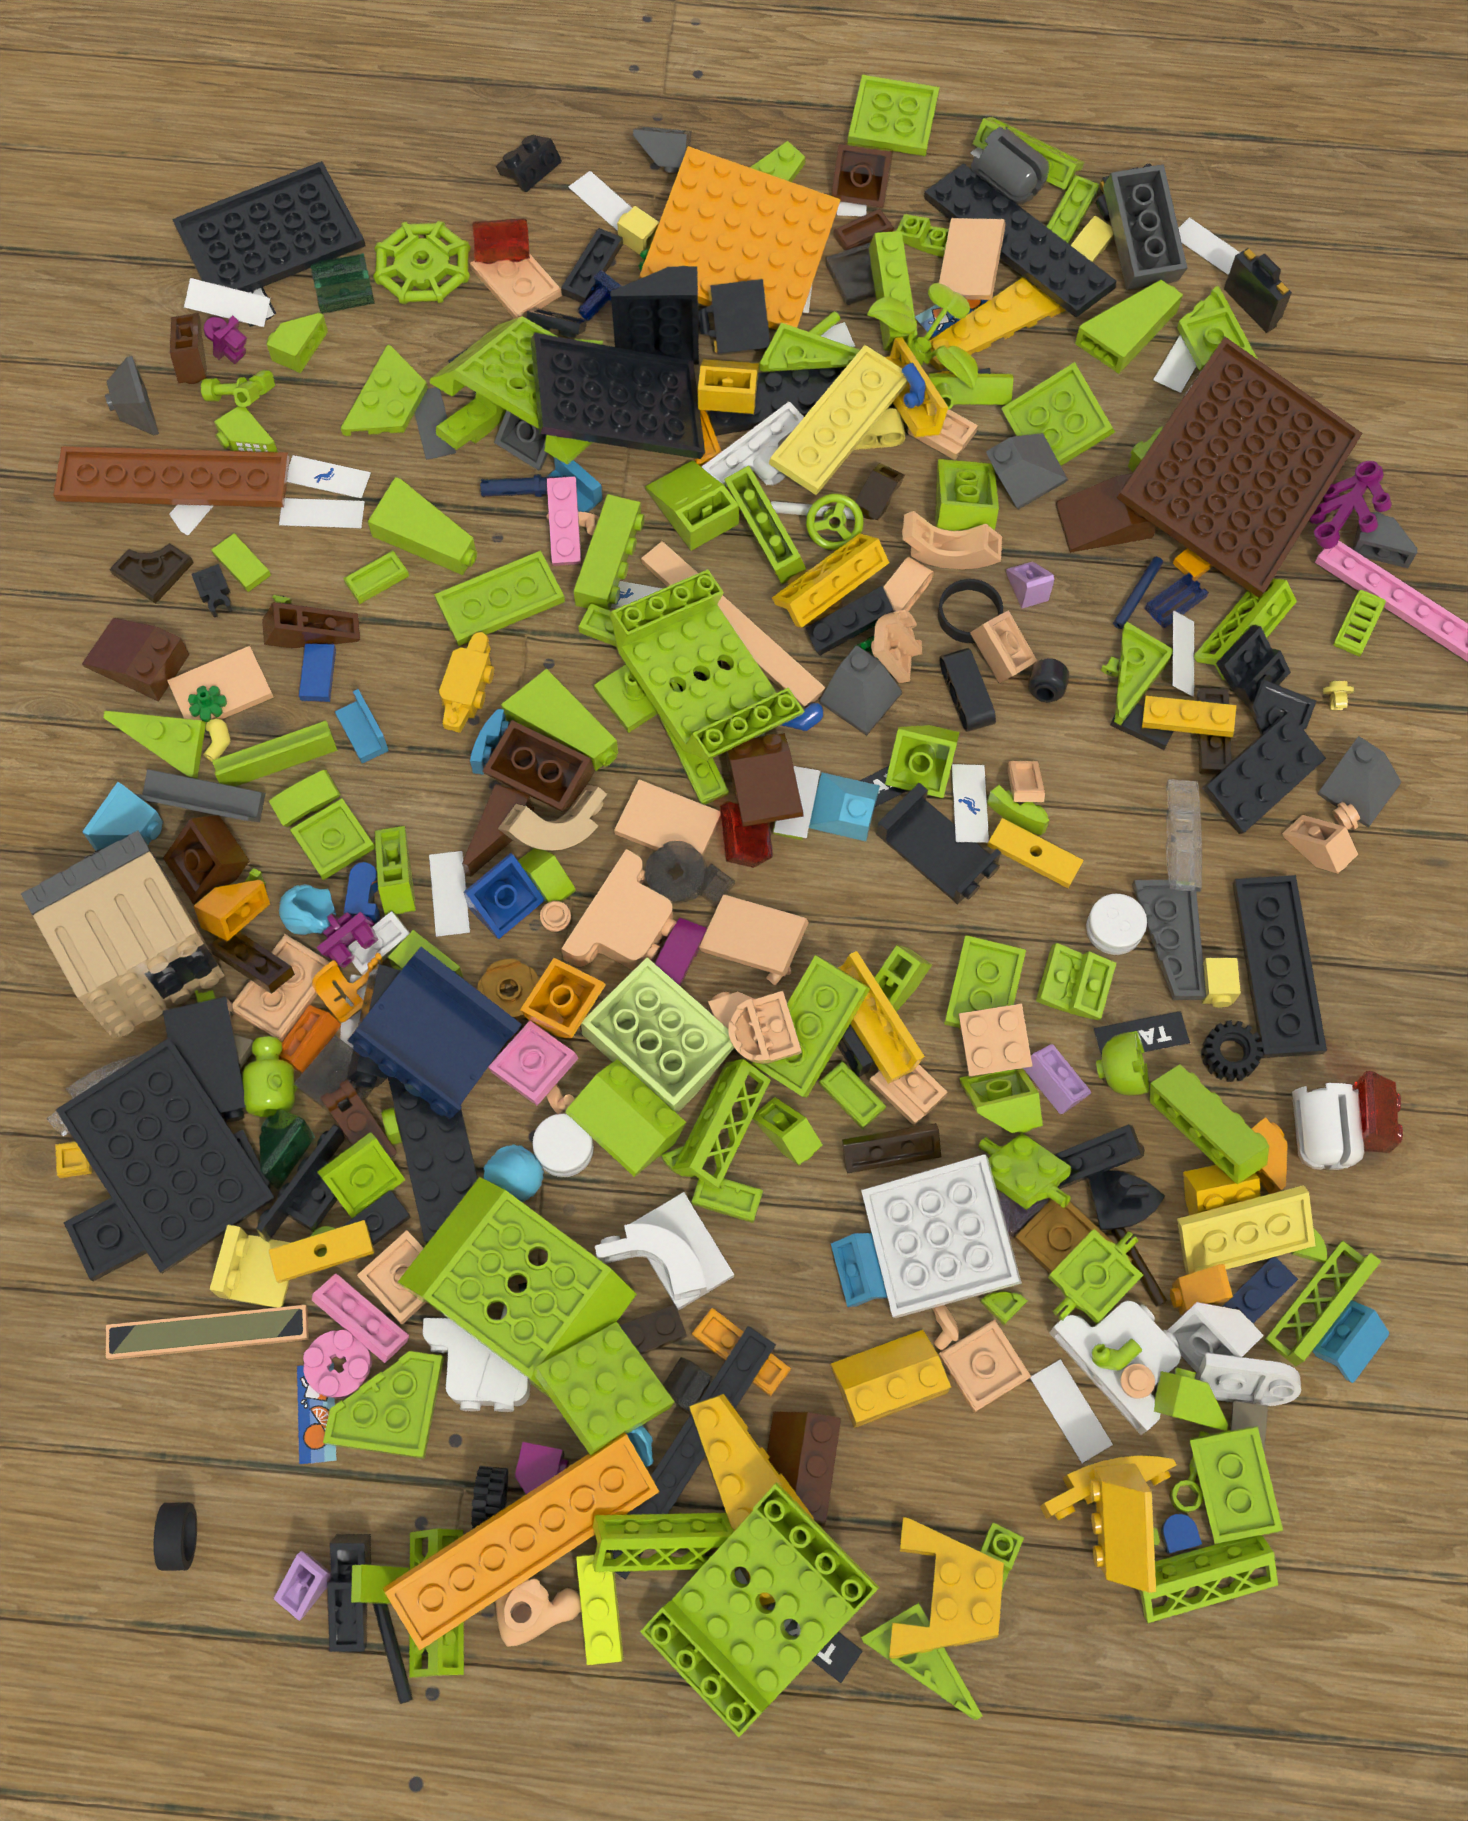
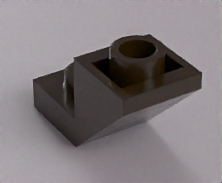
M879 463L872 470L855 501L860 507L864 518L878 521L886 512L893 493L902 484L905 477L904 474L882 463Z

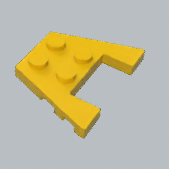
M903 1517L900 1552L936 1557L929 1627L893 1623L889 1658L896 1659L904 1655L930 1652L933 1649L952 1645L959 1646L998 1638L1004 1563L910 1518Z

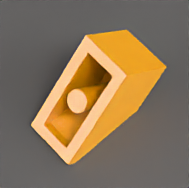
M254 880L215 887L194 905V909L202 929L228 941L270 905L264 882Z
M1265 1117L1251 1129L1255 1133H1260L1269 1145L1267 1165L1257 1171L1256 1174L1260 1178L1262 1186L1269 1194L1282 1191L1286 1187L1288 1142L1285 1140L1281 1128L1273 1122L1270 1123Z
M1224 1264L1179 1277L1172 1284L1173 1288H1170L1172 1305L1174 1308H1178L1180 1316H1183L1197 1302L1222 1307L1233 1297Z

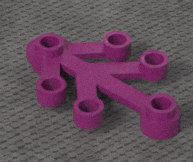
M1375 461L1362 462L1356 467L1353 477L1336 484H1331L1323 497V502L1325 503L1318 505L1309 520L1313 524L1321 523L1326 519L1327 513L1339 509L1331 522L1322 523L1316 527L1314 535L1319 546L1324 549H1331L1338 544L1340 539L1339 530L1354 508L1359 517L1358 522L1362 532L1370 533L1377 529L1376 515L1370 512L1363 494L1367 488L1373 495L1372 503L1377 512L1387 511L1392 506L1390 495L1383 491L1379 483L1383 479L1384 472ZM1353 488L1351 492L1340 496L1339 493Z

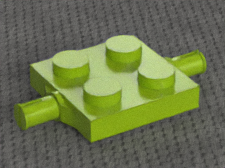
M1023 1133L1008 1144L1000 1147L988 1137L981 1140L979 1148L991 1156L988 1160L995 1186L1002 1193L1026 1210L1037 1201L1051 1198L1062 1208L1068 1205L1071 1196L1060 1190L1058 1186L1070 1176L1071 1166Z
M1093 1229L1055 1268L1048 1278L1062 1291L1065 1297L1053 1310V1313L1057 1316L1066 1307L1058 1317L1060 1320L1064 1321L1068 1314L1076 1307L1084 1311L1098 1324L1137 1283L1143 1274L1131 1264L1126 1255L1138 1243L1136 1236L1126 1245L1125 1243L1133 1235L1128 1231L1115 1244L1107 1241Z

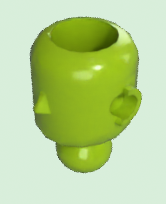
M266 1036L254 1040L252 1053L256 1056V1061L249 1063L242 1074L245 1110L253 1116L274 1117L284 1115L292 1110L295 1103V1092L298 1085L294 1084V1067L286 1061L279 1060V1055L282 1052V1043L277 1037Z

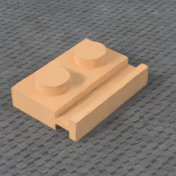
M949 409L940 435L916 437V439L956 460L959 453L964 450L977 432L978 425ZM908 428V434L914 437V435Z
M920 1065L911 1073L889 1084L880 1071L869 1080V1083L913 1126L918 1124L948 1093Z

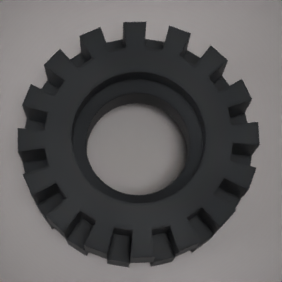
M1232 1020L1226 1021L1224 1025L1219 1023L1204 1040L1201 1055H1205L1202 1061L1204 1066L1209 1064L1210 1068L1207 1071L1210 1074L1214 1071L1218 1073L1217 1079L1222 1080L1223 1077H1227V1082H1233L1235 1078H1237V1081H1241L1245 1076L1251 1075L1259 1065V1061L1263 1057V1052H1260L1263 1048V1043L1257 1041L1260 1037L1257 1032L1254 1034L1250 1032L1252 1030L1250 1025L1243 1028V1022L1237 1021L1233 1025ZM1225 1041L1237 1042L1243 1049V1059L1237 1062L1225 1059L1221 1054V1044Z
M479 1466L473 1491L474 1498L472 1499V1529L505 1509L509 1481L508 1468Z

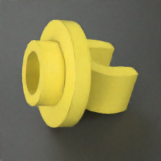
M1347 681L1329 682V687L1323 688V694L1331 695L1329 702L1330 710H1343V708H1347V694L1354 693V687L1348 686Z

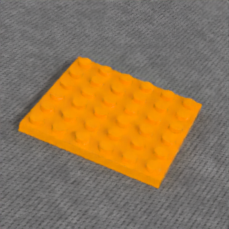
M688 146L639 279L667 267L697 266L698 303L705 306L712 305V302L709 300L708 291L711 290L710 285L763 279L768 327L777 330L780 324L784 323L797 328L841 199Z

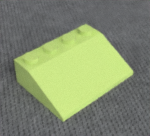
M646 958L581 1023L582 1035L612 1062L618 1059L677 1114L699 1092L734 1048L729 1037L728 1028L649 958Z

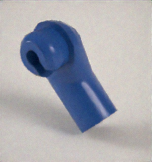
M910 363L901 370L910 384V393L905 394L903 400L906 407L914 408L915 406L919 407L923 403L926 384L915 365Z
M812 703L804 709L805 712L802 715L781 726L807 731L822 720L823 708L818 703Z

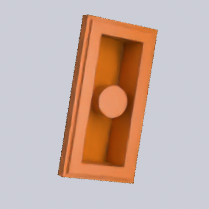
M309 1005L282 1042V1052L279 1055V1060L290 1063L296 1071L306 1075L340 1028V1022L329 1012Z

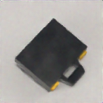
M1247 248L1235 256L1224 290L1265 333H1268L1277 327L1278 321L1283 317L1292 292L1279 279L1281 269L1265 253L1257 257Z
M763 279L710 285L711 290L708 291L709 300L712 302V305L698 311V325L700 335L716 338V341H714L715 353H718L720 356L767 349L770 344ZM708 313L714 314L715 330H710Z

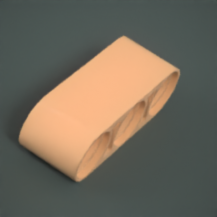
M911 557L904 560L884 586L896 611H909L926 590L934 575L932 570Z

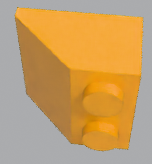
M553 958L520 1011L529 1021L556 1037L572 1038L606 984Z

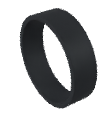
M962 579L949 585L942 593L938 607V621L942 630L952 639L962 643L973 644L976 642L970 632L955 628L946 619L942 608L946 599L959 591H977L993 601L997 608L998 616L1003 613V602L999 593L990 584L978 579Z

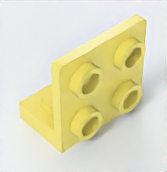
M227 1225L210 1290L219 1298L272 1308L283 1307L290 1280L282 1283L276 1282L269 1250L289 1244L290 1242L270 1239L267 1242L261 1237L246 1234L241 1227Z

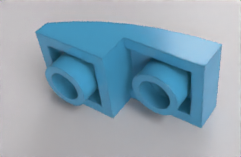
M497 709L491 715L475 741L470 757V764L474 774L485 775L482 770L491 757L493 748H496L510 724V721H506L503 709Z

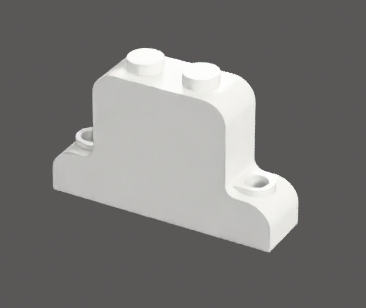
M1132 1301L1121 1303L1095 1327H1091L1079 1315H1069L1064 1321L1058 1322L1049 1332L1050 1335L1140 1435L1148 1431L1159 1420L1161 1413L1154 1412L1155 1397L1151 1393L1141 1399L1128 1396L1121 1387L1120 1377L1128 1366L1142 1364L1152 1371L1156 1385L1159 1382L1161 1371L1169 1373L1180 1362L1181 1355L1177 1348L1178 1342L1169 1331H1162L1156 1325L1154 1315L1146 1306L1142 1304L1139 1306ZM1133 1339L1142 1348V1352L1119 1371L1100 1368L1092 1361L1091 1352L1097 1344H1105L1107 1348L1119 1350L1127 1341Z
M424 1318L423 1336L431 1346L430 1351L434 1353H448L446 1391L451 1399L460 1405V1410L480 1411L481 1406H494V1411L512 1412L514 1411V1406L523 1405L530 1396V1380L524 1375L521 1376L512 1407L476 1397L491 1350L449 1318Z

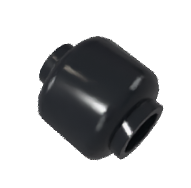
M1051 658L1041 659L1036 662L1031 670L1028 681L1030 693L1037 700L1046 703L1061 699L1066 692L1069 682L1067 666L1061 661Z

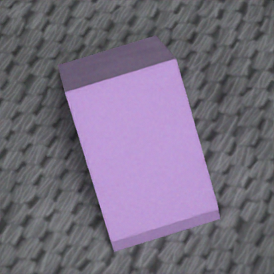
M1033 561L1006 569L1008 579L1021 608L1049 601L1054 583V575Z
M300 1551L288 1570L274 1600L300 1621L328 1587L331 1572L311 1555Z

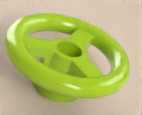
M828 494L819 498L812 504L806 517V527L809 536L817 545L828 550H837L862 532L864 524L863 514L858 504L842 494ZM837 502L836 506L829 507L824 512L823 520L815 521L816 514L821 507L828 503ZM845 505L850 508L855 518V526L852 533L845 527ZM837 517L840 519V522L838 524H831L830 519ZM823 529L837 531L844 540L838 542L823 539L817 531Z

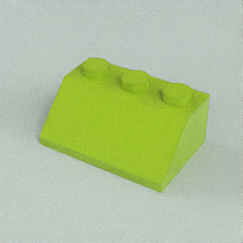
M618 1059L597 1073L565 1111L570 1118L634 1177L676 1143L686 1124L685 1120Z

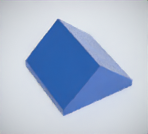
M512 853L507 855L463 892L469 910L498 939L545 901Z

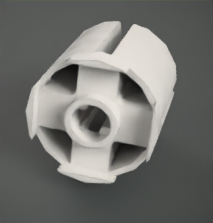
M1326 1083V1088L1315 1089L1312 1092H1307L1306 1086L1295 1089L1292 1092L1297 1149L1301 1162L1312 1169L1339 1170L1353 1166L1362 1160L1365 1152L1358 1089L1353 1091L1351 1084Z

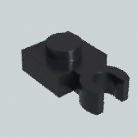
M219 564L191 574L202 602H208V608L214 618L218 617L216 608L219 605H225L229 612L233 610L232 604L226 594L230 593V590Z

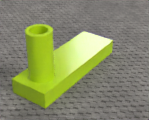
M928 374L933 385L947 404L948 410L954 404L1007 405L1012 402L1013 374H978L973 390L955 374Z

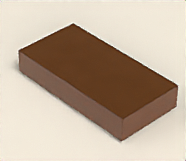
M877 209L834 229L833 236L844 252L849 255L870 245L874 233L893 232L894 227L882 210Z

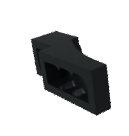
M336 1534L330 1543L331 1578L328 1581L329 1652H364L367 1647L368 1603L351 1602L352 1566L371 1565V1534Z

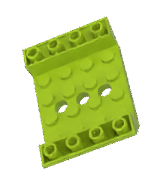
M523 316L499 324L430 378V384L450 396H454L466 386L539 429L531 338L534 333L556 335ZM546 435L544 451L568 465L593 442Z
M708 569L617 608L610 613L618 652L682 750L705 760L716 757L805 712L789 688L778 693L775 691L717 605L724 592ZM717 661L727 662L731 669L725 670L720 668ZM699 671L704 673L707 680L696 679L693 672ZM676 682L680 684L683 692L672 690L669 683Z
M481 1177L478 1178L397 1282L423 1303L425 1301L519 1371L530 1380V1384L547 1397L549 1395L533 1374L535 1367L617 1322L637 1295L610 1267L508 1191ZM540 1248L547 1253L548 1259L545 1264L541 1266L531 1264L528 1255L533 1249ZM521 1275L527 1280V1288L523 1292L514 1293L509 1289L508 1281L512 1276ZM494 1302L504 1304L507 1309L505 1317L500 1320L491 1319L487 1314L490 1304Z
M775 1483L752 1508L753 1511L675 1597L664 1605L640 1631L738 1737L749 1728L880 1588L778 1483ZM736 1567H744L748 1570L750 1574L749 1584H742L736 1579ZM765 1592L773 1596L775 1600V1608L773 1610H767L762 1607L759 1600L761 1593ZM786 1619H793L799 1624V1636H792L786 1632L784 1627Z

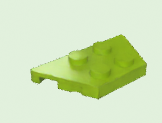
M1219 286L1215 287L1204 301L1201 300L1194 307L1193 311L1187 313L1178 323L1177 329L1199 371L1202 370L1224 336L1257 358Z
M386 346L341 426L342 435L351 436L353 431H368L369 435L382 432L403 433L409 425L428 386L427 382L392 346Z

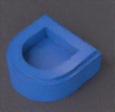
M1175 1514L1164 1521L1161 1535L1167 1554L1202 1545L1197 1526L1187 1515Z

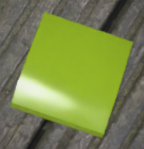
M1055 943L1051 946L1036 1002L1077 1016L1100 1020L1117 963L1090 951L1082 954L1059 943Z

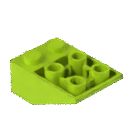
M693 460L645 486L646 491L691 551L739 524L738 503L720 481Z

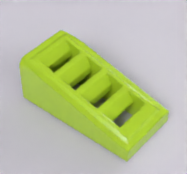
M1359 590L1333 646L1360 657L1384 608L1386 600L1364 590ZM1354 613H1356V614H1358V615H1360V616H1363V617H1365V618H1367V619H1370V621H1367V620L1362 619V618H1360V617H1358V616H1355ZM1349 624L1365 630V632L1349 626ZM1345 634H1348V635H1350V636H1352V637H1355V638H1357V639H1359V640H1361V641H1360V643H1358V642H1356V641H1353V640H1351V639H1349V638L1344 637V635H1345Z

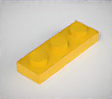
M1146 696L1142 728L1233 737L1236 705Z

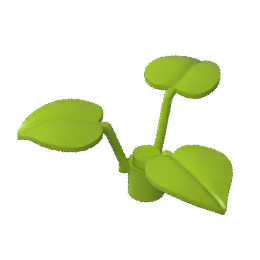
M932 284L928 289V295L937 306L943 309L925 337H918L917 339H913L917 321L912 318V310L906 304L892 297H884L877 300L871 306L867 316L881 320L898 332L909 334L906 344L921 366L924 362L928 364L936 356L948 370L973 390L978 375V365L975 359L966 351L956 346H950L949 349L941 346L931 352V343L928 341L947 311L957 319L965 318L968 315L970 305L964 296L944 284Z

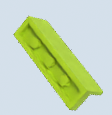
M323 721L212 760L219 784L236 787L338 750L327 721Z

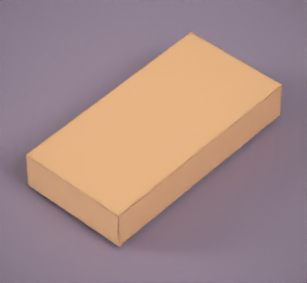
M1037 761L1008 762L1007 771L1013 801L1044 802L1045 790L1039 763Z

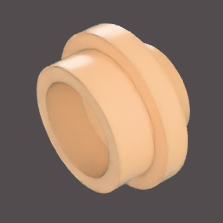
M1344 802L1337 805L1338 808L1332 811L1337 823L1345 826L1347 830L1358 828L1357 821L1360 820V816L1352 804L1347 806Z
M552 901L542 908L540 920L547 930L559 932L569 925L571 912L564 903Z
M1132 1364L1122 1372L1120 1384L1128 1396L1141 1399L1147 1397L1153 1391L1155 1378L1148 1367L1142 1364Z

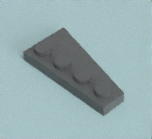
M1134 880L1132 887L1138 903L1146 913L1147 929L1172 1000H1204L1206 988L1195 880Z

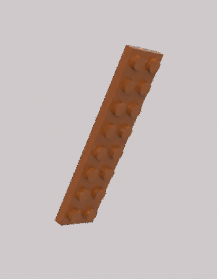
M61 446L53 496L59 502L284 507L290 458L288 452Z

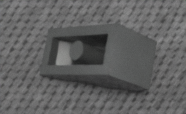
M1371 512L1376 515L1378 527L1373 532L1364 533L1358 524L1353 550L1367 559L1409 568L1417 554V547L1395 518L1385 516L1379 512Z

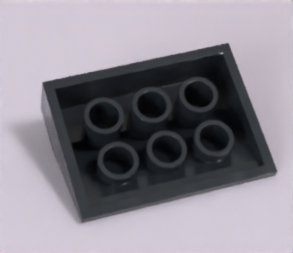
M697 266L667 267L611 291L615 347L693 361L694 365H699Z

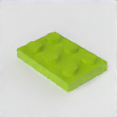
M965 935L944 1025L961 1029L959 1013L1014 1005L1026 950Z
M1258 1426L1191 1438V1448L1214 1543L1283 1531Z

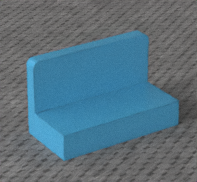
M554 457L555 470L547 477L565 475L567 477H576L578 512L588 513L603 500L601 484L574 460L567 465Z
M359 689L353 691L356 702L335 711V714L360 762L363 764L389 750L383 733Z
M854 1233L831 1243L847 1307H856L873 1299L888 1298L872 1233Z
M1351 1300L1312 1351L1317 1358L1337 1366L1344 1378L1354 1383L1389 1336V1331L1374 1309Z

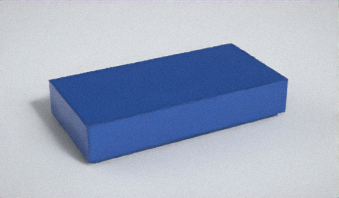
M305 644L299 690L301 701L330 702L336 656L335 645Z

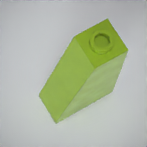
M1159 280L1083 323L1079 327L1075 345L1120 374L1178 312L1183 294L1175 287Z
M394 478L368 520L372 537L458 574L464 575L468 566L472 567L476 561L477 551L473 537L400 478Z
M545 669L501 704L507 721L511 722L513 720L591 758L595 771L602 766L610 765L617 757V740L548 669Z

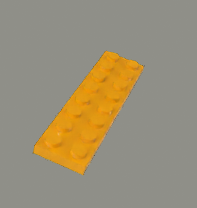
M624 1432L593 1455L587 1454L383 1587V1590L420 1651L594 1536L593 1522L595 1515H625L657 1494L659 1490L628 1435Z

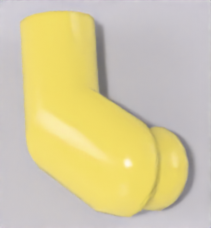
M219 718L211 719L206 724V731H209L212 743L203 755L211 762L220 758L231 742L228 727Z

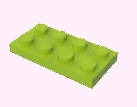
M541 551L434 594L435 600L458 646L468 643L475 632H483L487 635L565 602L564 594Z
M815 955L787 1003L802 1053L766 1064L753 1062L752 1065L795 1093L807 1098L871 988L820 956Z

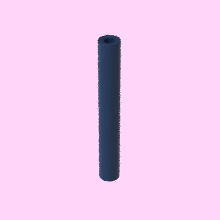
M1154 556L1115 618L1113 625L1116 628L1123 629L1164 563L1160 557Z

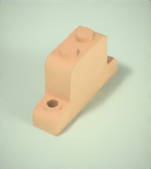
M627 849L625 850L561 948L563 960L574 966L582 967L591 963L597 954L601 953L634 970L646 958H649L652 962L656 959L661 948L659 943L664 936L668 938L676 921L673 920L671 901L642 885L646 879L647 872L643 870L642 860L638 855Z

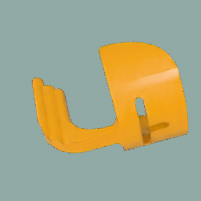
M380 953L375 954V957L367 964V972L354 983H349L335 960L324 966L314 976L312 980L314 990L340 1023L347 1021L362 1010L363 999L358 995L357 990L367 984L369 973L378 964L383 965ZM333 981L338 984L354 1006H350L343 997L337 1002L334 1001L341 994L332 983Z

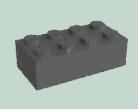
M1164 164L1112 172L1104 184L1103 190L1126 290L1147 287L1159 280L1165 283L1179 281L1187 270V263Z

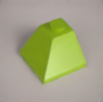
M931 725L898 727L885 785L911 791L920 783L928 789L927 795L944 798L960 732Z
M1023 1068L959 1078L960 1084L976 1112L1011 1133H1024L1033 1128L1043 1126L1039 1092Z

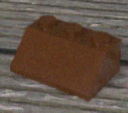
M512 720L482 772L563 812L576 801L590 781L595 769L591 758Z
M773 1411L767 1454L770 1457L768 1460L778 1474L782 1473L812 1514L814 1521L820 1526H825L841 1418L809 1412Z

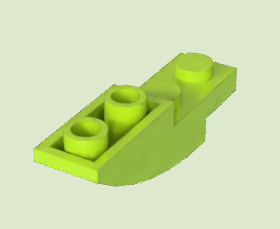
M476 392V397L473 401L436 426V435L455 450L470 440L476 444L503 420L507 410Z

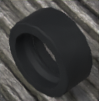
M190 1502L163 1503L159 1508L154 1527L153 1546L155 1564L158 1570L161 1571L188 1570L192 1565L196 1549V1510Z

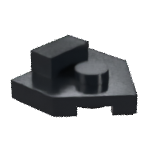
M1262 679L1258 682L1249 709L1260 734L1266 731L1283 714L1288 712L1304 730L1307 729L1317 700Z

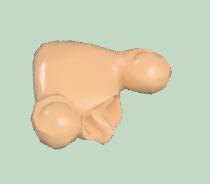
M534 1578L531 1580L527 1579L497 1599L495 1607L498 1628L506 1646H518L540 1636L552 1626L573 1620L581 1612V1600L578 1591L566 1588L558 1592L553 1601L550 1602L547 1590L540 1585L538 1579Z

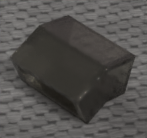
M680 1357L663 1386L675 1401L674 1405L690 1415L691 1410L689 1406L698 1403L712 1381V1376L692 1361Z

